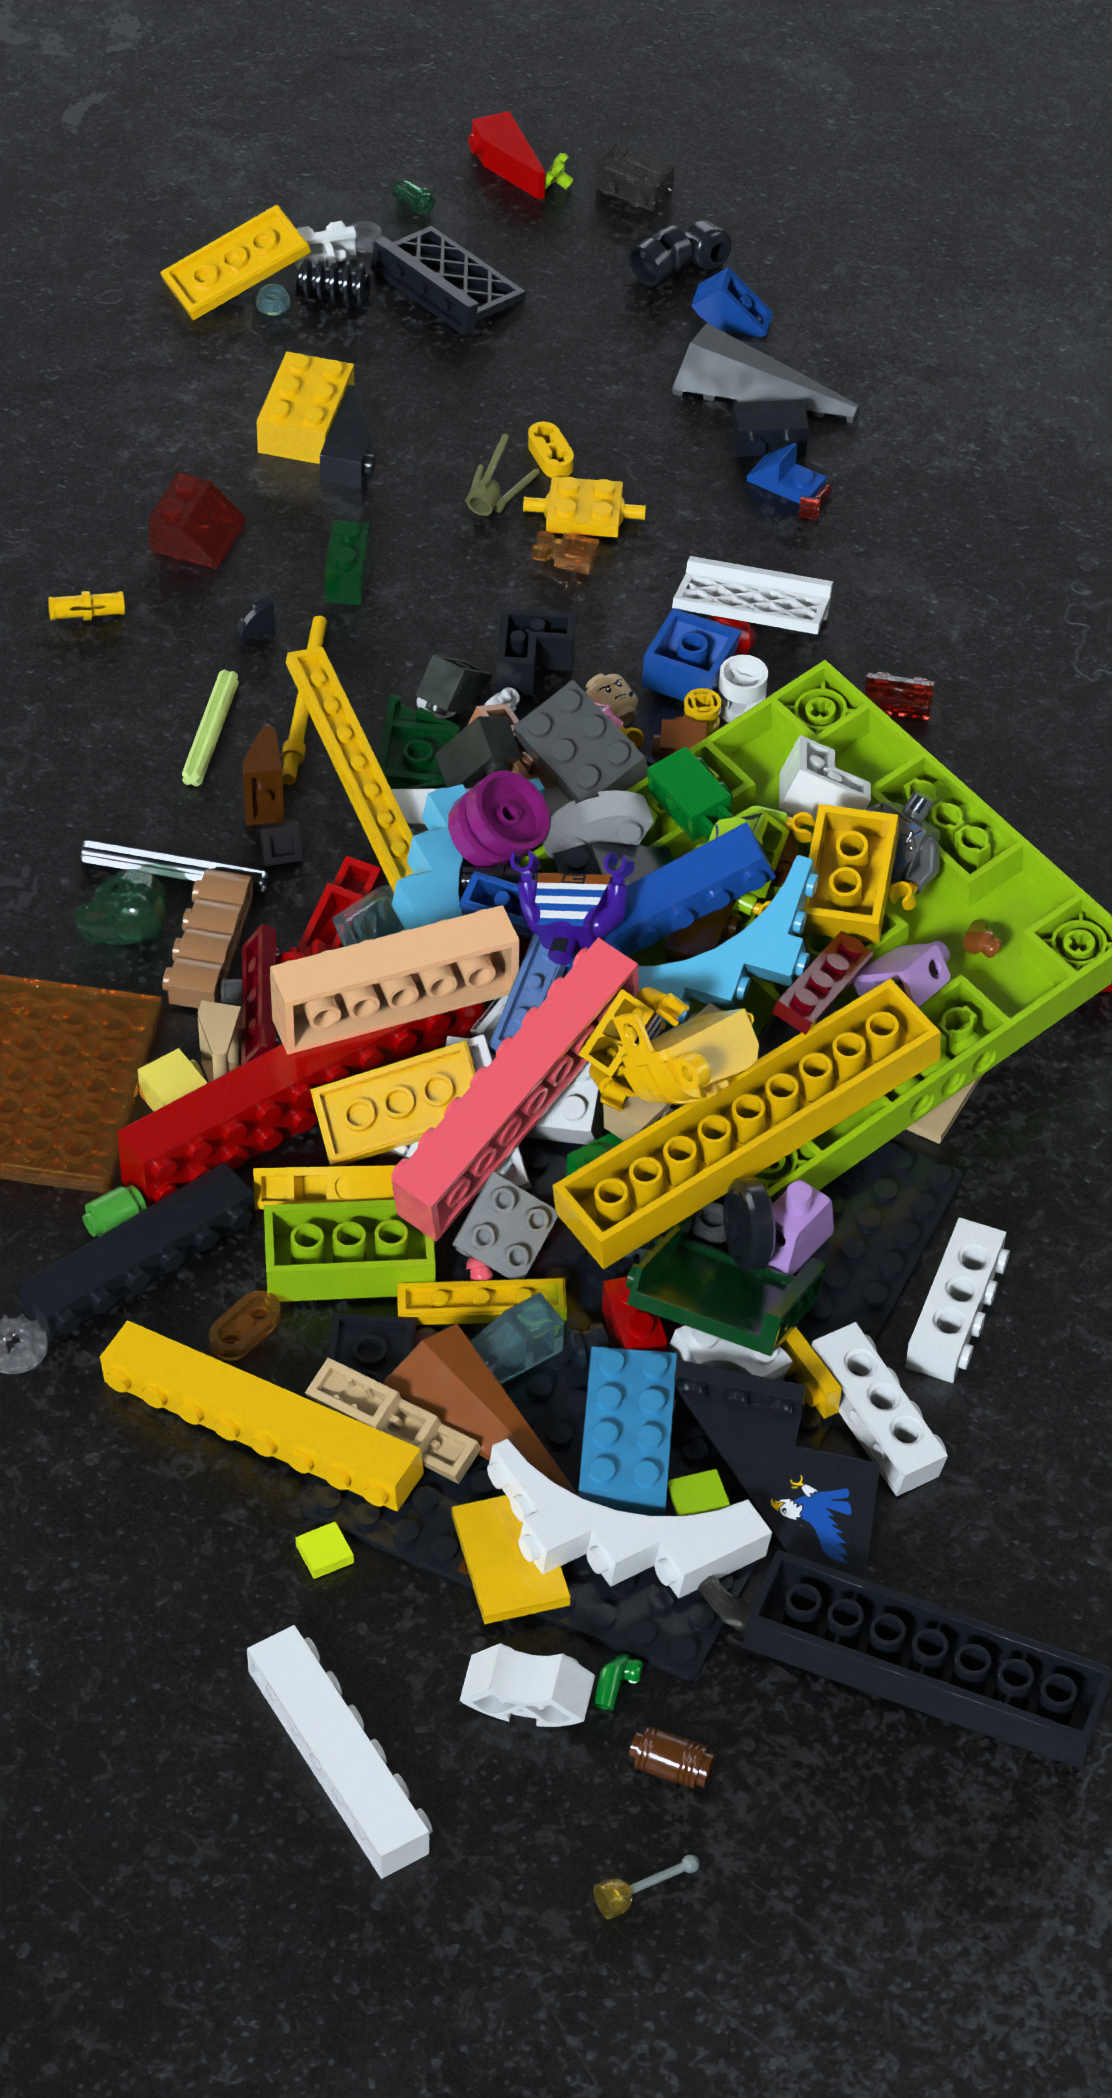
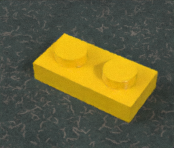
M795 1327L780 1345L792 1360L786 1375H792L798 1384L806 1386V1403L811 1407L815 1406L825 1419L839 1412L842 1387L797 1327Z

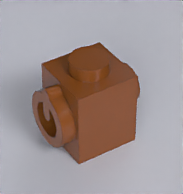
M686 716L676 717L672 720L662 719L661 735L653 734L652 757H659V761L685 746L690 749L706 738L707 722H697L695 719Z

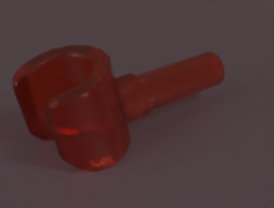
M825 485L814 498L801 496L798 517L817 520L823 500L832 491L831 486Z

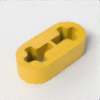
M543 421L533 424L528 430V448L539 467L550 478L568 477L573 472L574 453L561 431L555 424Z

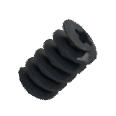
M307 254L299 267L296 280V297H299L304 291V295L308 299H313L317 293L319 300L326 301L331 295L332 302L338 304L344 297L346 305L352 306L357 300L359 307L364 308L370 294L371 276L366 274L364 263H360L357 271L353 272L351 261H347L343 270H340L338 259H333L328 268L325 265L324 257L320 256L315 266L312 265L311 255Z

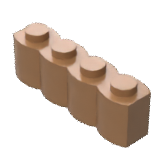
M206 869L202 880H195L192 891V902L194 904L192 909L186 908L182 923L184 934L182 938H176L172 954L174 964L172 967H166L163 976V990L168 991L169 1004L199 1009L201 1000L220 1002L221 980L228 977L234 952L240 941L243 924L251 906L253 897L252 876Z

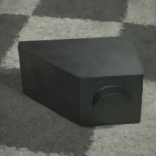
M433 655L416 696L427 701L425 708L437 714L446 716L448 711L462 713L488 685L493 675L463 660Z

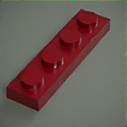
M263 923L242 946L241 1065L279 1046V1040L276 1038V1027L272 1020L270 966L276 965L279 948L276 946V929Z
M840 931L777 1001L772 1013L806 1035L868 965L874 952L866 948L858 939Z

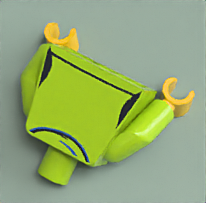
M751 806L732 818L717 821L708 842L747 822L759 840L775 872L790 831L788 829L793 830L796 840L808 843L812 841V833L809 830L799 828L804 825L815 827L813 817L807 812H799L792 818L787 817V812L762 806ZM701 842V843L697 844V846L695 847V849H697L698 847H700V846H702V845H704V844H706V843H708V842ZM771 881L765 883L760 889L750 891L737 898L738 910L749 916L752 912L759 916L771 902L767 901L763 904L757 902L758 898L766 897Z

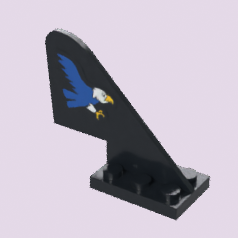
M678 1360L674 1374L676 1400L682 1401V1405L690 1410L786 1552L865 1580L880 1463L795 1446L799 1426H802L805 1413V1385Z

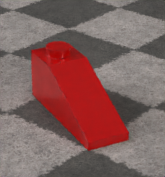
M510 111L472 119V134L468 135V143L472 154H477L483 166L535 198H545V170Z

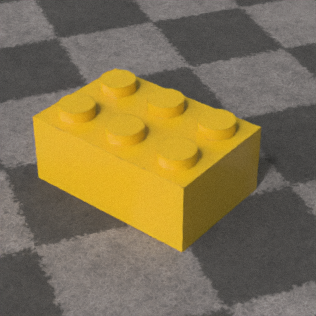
M286 351L257 419L258 453L320 464L321 450L347 386H354V364Z
M819 804L809 858L813 859L815 873L819 874V882L814 897L807 896L803 911L807 912L803 933L836 937L842 931L859 941L880 943L899 838L898 815Z

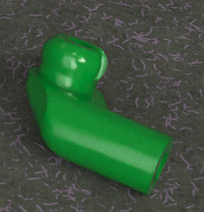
M619 1655L601 1669L592 1705L603 1710L613 1711L620 1685L624 1680L637 1683L641 1677L643 1663L639 1659H630L629 1655Z

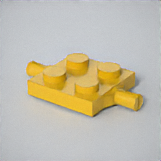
M552 477L550 492L546 495V498L524 496L523 512L544 513L546 532L618 537L619 526L623 522V518L645 520L646 505L625 504L622 497L623 482Z

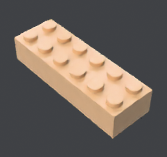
M503 905L490 909L478 910L475 913L452 919L440 920L422 927L402 930L384 937L364 940L350 946L326 950L297 960H288L281 964L270 966L272 1020L286 1053L289 1055L508 996L519 971V938Z

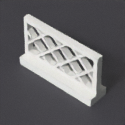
M690 556L687 562L686 574L673 598L672 608L818 634L823 620H827L829 614L833 581Z

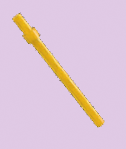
M315 616L313 618L307 649L323 646L327 625L325 617ZM299 691L289 739L284 742L281 754L284 762L282 780L287 785L295 783L298 766L303 762L306 750L303 741L309 712Z

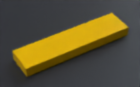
M565 1278L397 1283L398 1317L416 1318L417 1325L567 1321Z

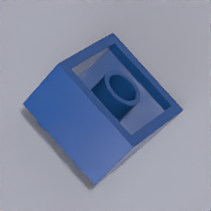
M672 608L644 654L642 687L684 701L688 692L697 688H708L718 694L720 667L726 659L735 655L741 637V630Z

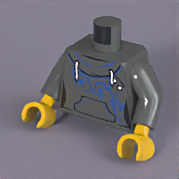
M917 790L913 791L905 806L899 803L884 801L866 809L868 811L898 815L899 838L891 876V883L893 885L889 889V897L892 904H895L900 897L905 896L902 900L904 910H912L915 907L916 898L914 894H919L938 874L940 867V845L938 841L941 834L937 828L925 821L935 802L929 796Z

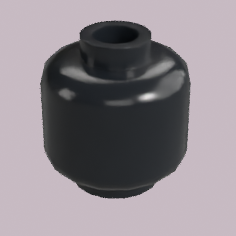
M701 220L690 225L685 231V235L688 237L693 249V259L691 262L698 267L706 270L717 269L728 259L732 242L729 234L713 222Z

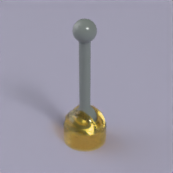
M686 1855L680 1864L631 1885H628L624 1880L616 1878L607 1879L595 1884L593 1892L597 1906L606 1919L610 1920L630 1908L632 1894L682 1872H696L700 1866L699 1859L695 1855Z

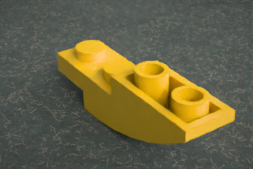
M396 1165L253 1168L255 1210L264 1209V1205L394 1199L391 1175Z

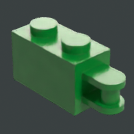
M686 746L647 768L649 793L693 842L703 836L709 841L715 823L721 819L733 817L731 810L733 795L729 787L723 781L718 782L711 774L707 763L701 757L696 758Z

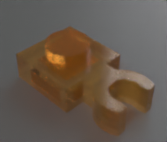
M538 531L537 544L532 545V558L539 561L554 559V567L590 574L599 551V540L564 532L562 539H558L550 532Z

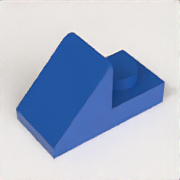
M793 443L764 455L747 475L746 481L809 508L825 489L827 477L796 464L797 443Z

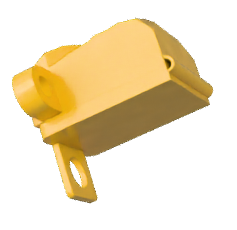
M745 1008L701 1014L650 1040L638 1013L618 1015L614 1017V1023L627 1053L621 1056L624 1064L620 1066L618 1075L615 1078L619 1084L632 1090L631 1097L639 1096L649 1103L678 1105L693 1103L719 1093L721 1089L729 1086L731 1083L730 1078L743 1073L757 1061L759 1043L752 1028L754 1016L751 1013H746ZM627 1024L632 1025L637 1031L639 1045L630 1038Z

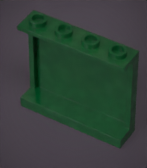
M692 1214L671 1227L665 1237L660 1236L652 1251L647 1250L641 1262L632 1265L626 1280V1288L631 1289L627 1305L772 1356L818 1300L828 1262L812 1257L796 1277L767 1266L760 1270L743 1271L734 1262L730 1253L688 1238L694 1216Z

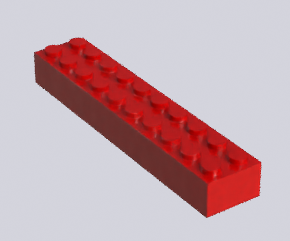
M485 1002L287 1055L283 1044L118 1130L117 1137L122 1183L126 1187L130 1185L135 1186L141 1193L148 1208L224 1162L231 1169H237L247 1160L264 1151L276 1148L284 1140L297 1133L308 1131L314 1124L319 1122L310 1089L446 1046L447 1036L473 1038L474 1036L471 1034L470 1029L485 1013Z

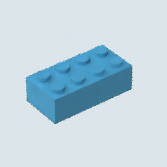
M591 1346L578 1496L582 1499L617 1511L647 1516H665L677 1353Z

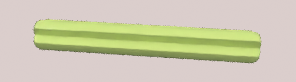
M224 669L218 674L182 771V781L186 785L191 784L197 787L203 782L239 683L237 680L238 674L234 671L229 672Z

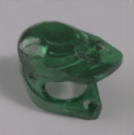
M125 869L112 875L97 887L96 901L81 905L76 911V927L81 936L87 941L116 945L144 942L161 935L167 917L166 890L161 882L150 873L138 869ZM119 883V887L114 891V886Z

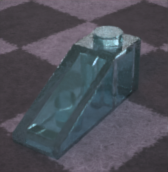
M540 1292L504 1311L473 1338L470 1343L497 1381L502 1384L563 1351L564 1321Z

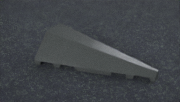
M708 323L690 342L672 389V394L682 396L684 391L703 394L704 400L714 401L715 396L737 399V402L804 399L805 409L812 411L813 417L823 418L824 413L846 416L847 422L852 423L858 417L859 412L858 404Z

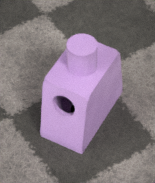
M941 941L900 946L867 965L853 981L859 997L890 978L897 980L894 983L917 1007H920L950 981V973L946 966V962L950 958V952Z
M796 1180L791 1183L787 1190L772 1204L775 1216L776 1239L774 1252L767 1267L793 1275L834 1231L831 1199L803 1180Z

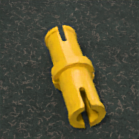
M82 591L81 595L48 597L50 620L76 617L92 620V616L125 614L122 591L104 594H90L89 591Z

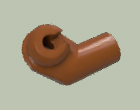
M974 921L963 938V946L971 954H978L981 951L987 958H993L1002 947V941L993 936L994 932L989 930L985 923Z

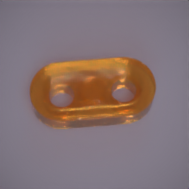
M253 1291L243 1296L210 1327L209 1344L212 1353L218 1358L228 1361L240 1359L249 1353L279 1325L281 1311L277 1297L272 1293H267V1291ZM259 1315L265 1316L263 1319H255L254 1317ZM228 1341H234V1342H236V1343L227 1344L226 1342H228Z

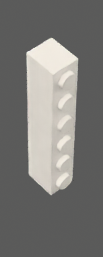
M295 1625L247 1648L248 1672L380 1878L382 1879L428 1855L429 1835L433 1830L427 1815L421 1808L415 1810L408 1800L410 1795L404 1780L398 1773L392 1775L386 1766V1755L376 1739L369 1740L363 1731L364 1723L357 1708L353 1704L347 1706L340 1696L342 1695L341 1686L332 1671L325 1673L319 1663L320 1656L313 1641L309 1637L303 1639Z

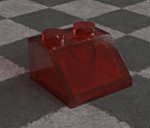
M177 472L148 518L150 550L217 569L244 526L246 517L211 481Z

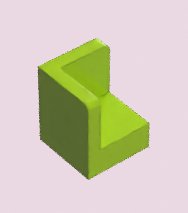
M717 1469L668 1481L667 1489L674 1505L676 1516H689L718 1511L730 1506Z

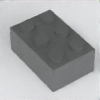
M571 680L513 726L520 747L570 801L574 800L576 804L598 797V792L626 791L648 776V765L645 756L574 680Z

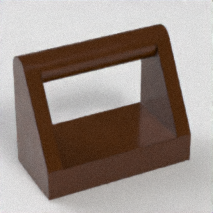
M265 726L260 730L242 761L246 826L284 821L282 766L277 736L273 727Z

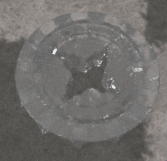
M4 1314L0 1321V1373L19 1374L27 1372L36 1367L46 1355L48 1348L46 1331L42 1330L38 1320L29 1321L23 1314L18 1318L9 1319ZM18 1334L20 1343H16L14 1348H11L10 1353H8L6 1341H11L12 1337Z

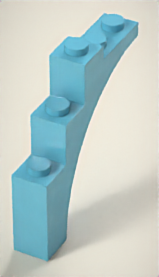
M539 778L528 780L536 786L543 796L545 788ZM463 784L449 788H439L427 794L422 819L428 831L412 837L407 863L414 874L397 880L391 905L405 930L433 924L444 919L463 916L462 910L459 907L458 887L460 873L468 861L462 857L454 846L448 830V814L454 802L467 793Z
M797 855L785 883L768 907L742 932L717 948L683 961L657 966H638L639 991L644 987H653L667 995L672 993L686 1003L690 1009L683 1011L678 1017L677 1021L679 1024L677 1026L686 1022L690 1016L692 1002H689L688 999L706 1004L711 1003L714 1006L727 1010H735L738 1001H745L748 995L751 978L747 977V974L791 986L796 981L797 976H800L808 968L810 954L806 953L803 938L794 935H801L807 918V912L803 911L807 896L813 898L817 890L819 874L815 873L813 859ZM661 1017L666 1024L664 1033L677 1027Z

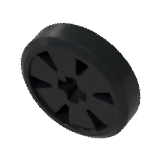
M757 1178L735 1179L728 1188L723 1208V1223L727 1247L732 1259L741 1270L764 1269L770 1262L775 1248L776 1226L772 1202L768 1191Z

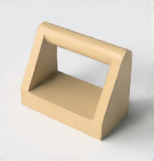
M201 1000L197 1012L202 1068L209 1083L241 1066V1007Z

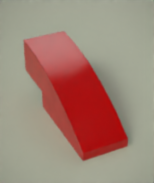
M346 856L333 884L327 883L297 948L300 950L306 949L317 939L326 944V950L349 946L368 916L386 881L382 869Z

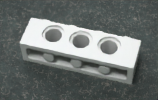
M958 1218L910 1339L905 1365L906 1369L950 1383H954L959 1368L967 1369L974 1347L969 1344L971 1336L978 1338L980 1336L986 1313H982L981 1310L984 1304L991 1306L998 1286V1282L993 1279L996 1272L1004 1273L1009 1259L1010 1250L1004 1249L1005 1231Z
M854 1322L814 1340L811 1346L842 1387L839 1406L840 1415L872 1462L880 1463L879 1472L896 1497L938 1478L948 1457L945 1445L938 1435L931 1432L923 1420L919 1406L914 1401H910L904 1393L896 1373L891 1368L886 1367L877 1354L876 1346L871 1337L866 1334L864 1335L857 1323ZM852 1372H857L862 1376L855 1375ZM874 1405H879V1406L883 1407L884 1409H879V1408H877V1407L874 1406ZM897 1438L904 1439L908 1443H903L899 1441Z

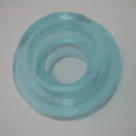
M278 284L263 286L256 296L257 309L268 315H279L290 306V296L285 288Z

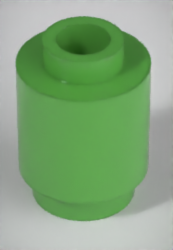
M130 1185L126 1188L119 1186L85 1205L86 1214L82 1218L88 1232L93 1237H100L145 1210L147 1206L141 1193L135 1186Z

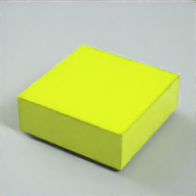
M336 1522L295 1537L296 1547L314 1579L354 1563V1554Z

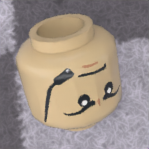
M601 673L588 681L585 693L594 702L611 706L612 713L624 722L623 727L635 718L638 697L623 677L619 674H608L605 676Z

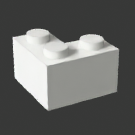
M800 735L780 771L779 808L787 812V815L792 818L799 812H807L813 817L814 822H816L819 804L866 810L871 801V783L836 768L834 749Z

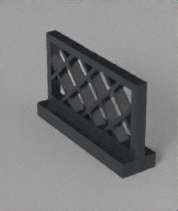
M433 226L424 228L394 242H391L386 237L374 240L370 269L464 336L474 332L476 321L521 302L525 298V290ZM432 240L437 245L423 244V242ZM409 253H416V256H411ZM420 254L440 256V258L434 259L420 257ZM444 257L457 258L462 262L444 260ZM431 269L439 270V273L434 272ZM444 271L463 273V276L445 274ZM468 274L482 275L484 278L470 277ZM455 286H463V289H458ZM467 287L487 289V292L467 290ZM491 290L504 291L507 294L491 293ZM478 302L486 303V304H484V305L478 307V304H479Z

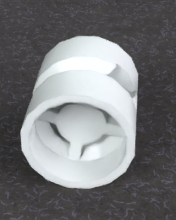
M736 655L726 659L720 667L718 691L721 698L720 717L728 723L766 699L768 669L759 658L751 655Z

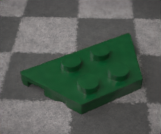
M389 695L378 763L390 788H447L435 754L460 733V726L446 719H439L433 713L421 707L417 711L401 705L400 697Z

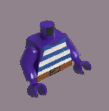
M528 850L529 863L526 867L521 868L519 854L516 852L512 853L510 857L511 866L514 870L521 873L522 881L518 882L522 914L529 930L538 935L544 948L549 949L548 958L552 962L560 965L569 964L574 950L580 951L584 947L590 948L598 937L603 940L605 936L624 920L628 884L624 882L625 878L630 876L635 868V863L630 856L623 855L622 865L618 870L617 854L610 852L605 856L604 868L612 875L539 873L538 879L534 880L533 873L539 867L538 857Z

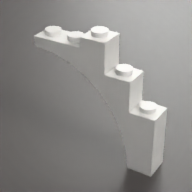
M508 1439L492 1445L490 1462L487 1467L489 1478L497 1489L502 1488L510 1500L514 1515L520 1522H523L518 1540L519 1548L524 1558L528 1562L533 1561L542 1575L587 1554L588 1562L593 1571L597 1574L601 1573L611 1587L655 1565V1571L659 1580L665 1586H670L679 1599L766 1556L772 1531L749 1500L718 1511L689 1516H647L617 1511L582 1499L553 1483L529 1464Z

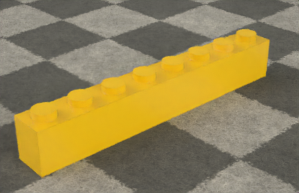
M128 1320L100 1356L104 1381L112 1389L118 1392H128L140 1397L154 1408H164L176 1413L190 1424H200L212 1429L226 1440H237L246 1444L262 1456H273L282 1460L298 1472H309L318 1476L339 1490L347 1489L361 1495L375 1506H385L398 1512L424 1474L421 1448Z

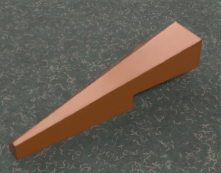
M457 1323L422 1340L385 1379L383 1385L398 1391L401 1397L413 1405L438 1416L443 1425L478 1441L481 1447L478 1454L490 1461L492 1445L508 1439L529 1464L553 1483L578 1496L573 1486Z

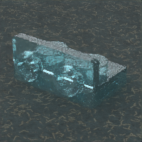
M390 884L379 886L332 918L344 947L405 930L391 906L394 892Z

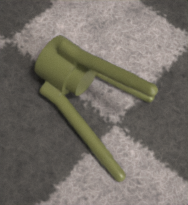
M508 434L502 435L484 476V466L482 464L477 466L471 489L465 502L469 509L478 515L488 516L493 510L501 513L506 503L540 474L539 469H534L501 497L500 485L491 478L509 438Z

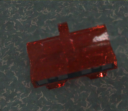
M883 672L868 673L865 696L885 714L891 715L892 720H899V716L929 720L934 682L920 677H913L911 679L891 676L890 673Z

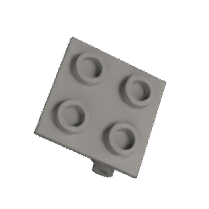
M492 1171L452 1245L456 1247L455 1250L467 1257L472 1256L508 1279H524L558 1215L553 1207Z

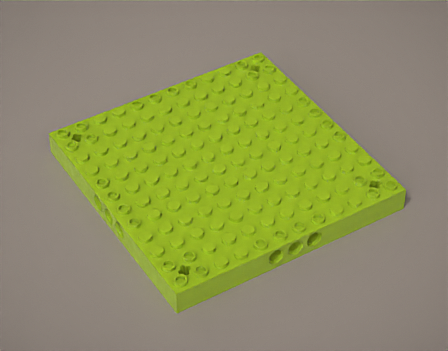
M826 660L808 670L689 750L696 758L701 757L707 763L711 774L718 782L723 781L729 787L733 795V802H731L733 817L751 806H762L784 812L783 809L779 808L780 771L800 735L834 749L836 768L871 783V801L866 809L884 801L899 803L905 806L914 790L922 792L933 799L935 803L926 816L925 821L937 828L941 834L938 841L940 845V867L938 874L921 893L914 894L916 905L912 910H904L902 900L905 896L900 897L897 903L892 904L888 893L880 943L861 942L866 948L874 952L868 963L869 965L897 947L941 941L950 952V958L946 962L950 973V981L918 1007L941 1032L940 1061L753 1176L764 1185L772 1204L796 1180H803L819 1191L1112 983V915ZM648 776L626 790L645 797L654 822L638 846L669 847L673 859L676 860L695 850L697 844L708 842L705 836L694 842L687 836L649 793ZM804 825L799 828L809 830L813 837L814 827ZM798 841V855L809 858L812 841L808 843ZM544 845L533 851L539 859V865L543 866L544 873H555L554 860L547 856ZM527 855L520 860V866L528 865L529 856ZM769 886L766 897L758 898L757 902L763 904L767 901H772L781 887ZM738 910V915L743 917L741 932L758 917L757 914L752 912L749 916ZM974 921L985 923L988 929L994 932L993 936L1002 941V947L993 958H987L981 951L978 954H971L964 948L963 938ZM803 932L801 935H794L804 940L806 953L810 954L808 967L835 938ZM669 935L658 940L654 945L643 948L628 957L638 963V966L665 964L664 946ZM747 974V977L751 978L749 992L745 1001H738L736 1009L745 1008L746 1013H751L754 1016L752 1028L757 1038L772 1014L777 1001L790 986ZM853 982L834 1002L833 1005L837 1007L835 1012L859 998ZM688 999L689 1002H692L690 1016L694 1013H699L708 1004ZM717 1007L722 1011H728L727 1009Z

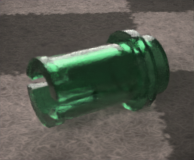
M405 177L400 178L403 184L399 181L395 183L393 195L411 205L414 212L426 214L433 209L435 197L430 189L420 188Z

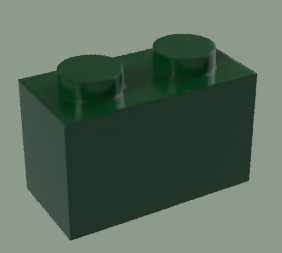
M333 520L324 571L325 603L362 606L370 557L369 523Z

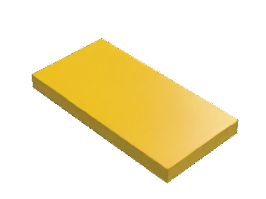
M275 205L160 273L164 282L194 321L311 253L308 243L278 205Z
M465 1040L310 1089L331 1167L343 1166L401 1146L419 1142L427 1129L430 1127L436 1128L443 1120L444 1112L449 1103L455 1097L459 1096L461 1098L466 1093L476 1073L468 1042Z

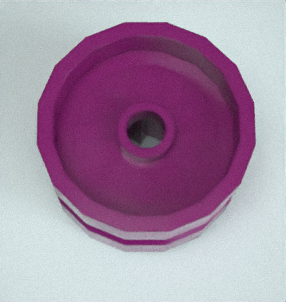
M507 770L492 772L483 778L471 790L454 802L448 814V830L454 846L462 857L475 867H496L498 863H507L508 866H511L510 857L513 852L518 853L521 859L528 853V850L531 851L545 840L550 829V813L542 794L533 783L522 775Z

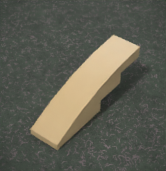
M327 1358L305 1392L309 1398L320 1405L421 1448L423 1466L458 1484L481 1450L478 1441L443 1425L438 1416L403 1400L398 1391L330 1358Z

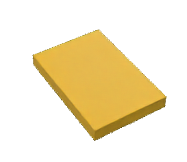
M506 1495L452 1507V1518L484 1624L570 1606L571 1597L561 1566L542 1575L534 1562H528L521 1553L518 1540L523 1522H520L514 1515L510 1500Z

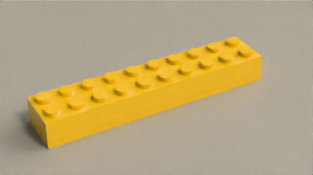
M890 978L815 1024L806 1035L800 1033L759 1058L746 1071L730 1078V1085L721 1089L719 1093L693 1103L684 1104L552 1185L556 1214L598 1264L605 1269L726 1194L729 1186L735 1179L755 1176L940 1061L941 1032Z

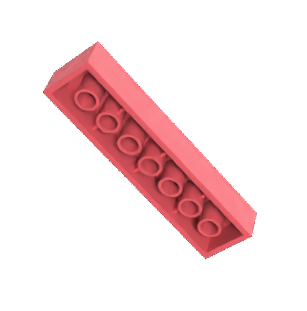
M599 937L590 948L584 947L579 951L573 961V968L564 978L560 976L551 984L547 992V998L539 1007L534 1006L527 1012L523 1018L522 1027L514 1037L508 1036L502 1041L496 1051V1058L487 1068L482 1066L474 1074L470 1082V1088L461 1098L459 1096L455 1097L449 1103L444 1112L443 1120L436 1128L430 1127L420 1138L418 1149L409 1159L403 1158L394 1168L391 1181L397 1215L434 1241H438L482 1189L491 1172L498 1170L588 1063L587 1060L578 1054L620 990L624 989L636 998L639 992L638 963Z

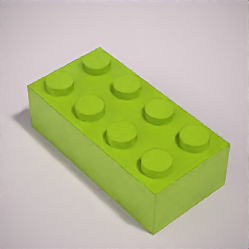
M394 1199L264 1205L268 1302L397 1297V1283L435 1282L434 1240L397 1215Z

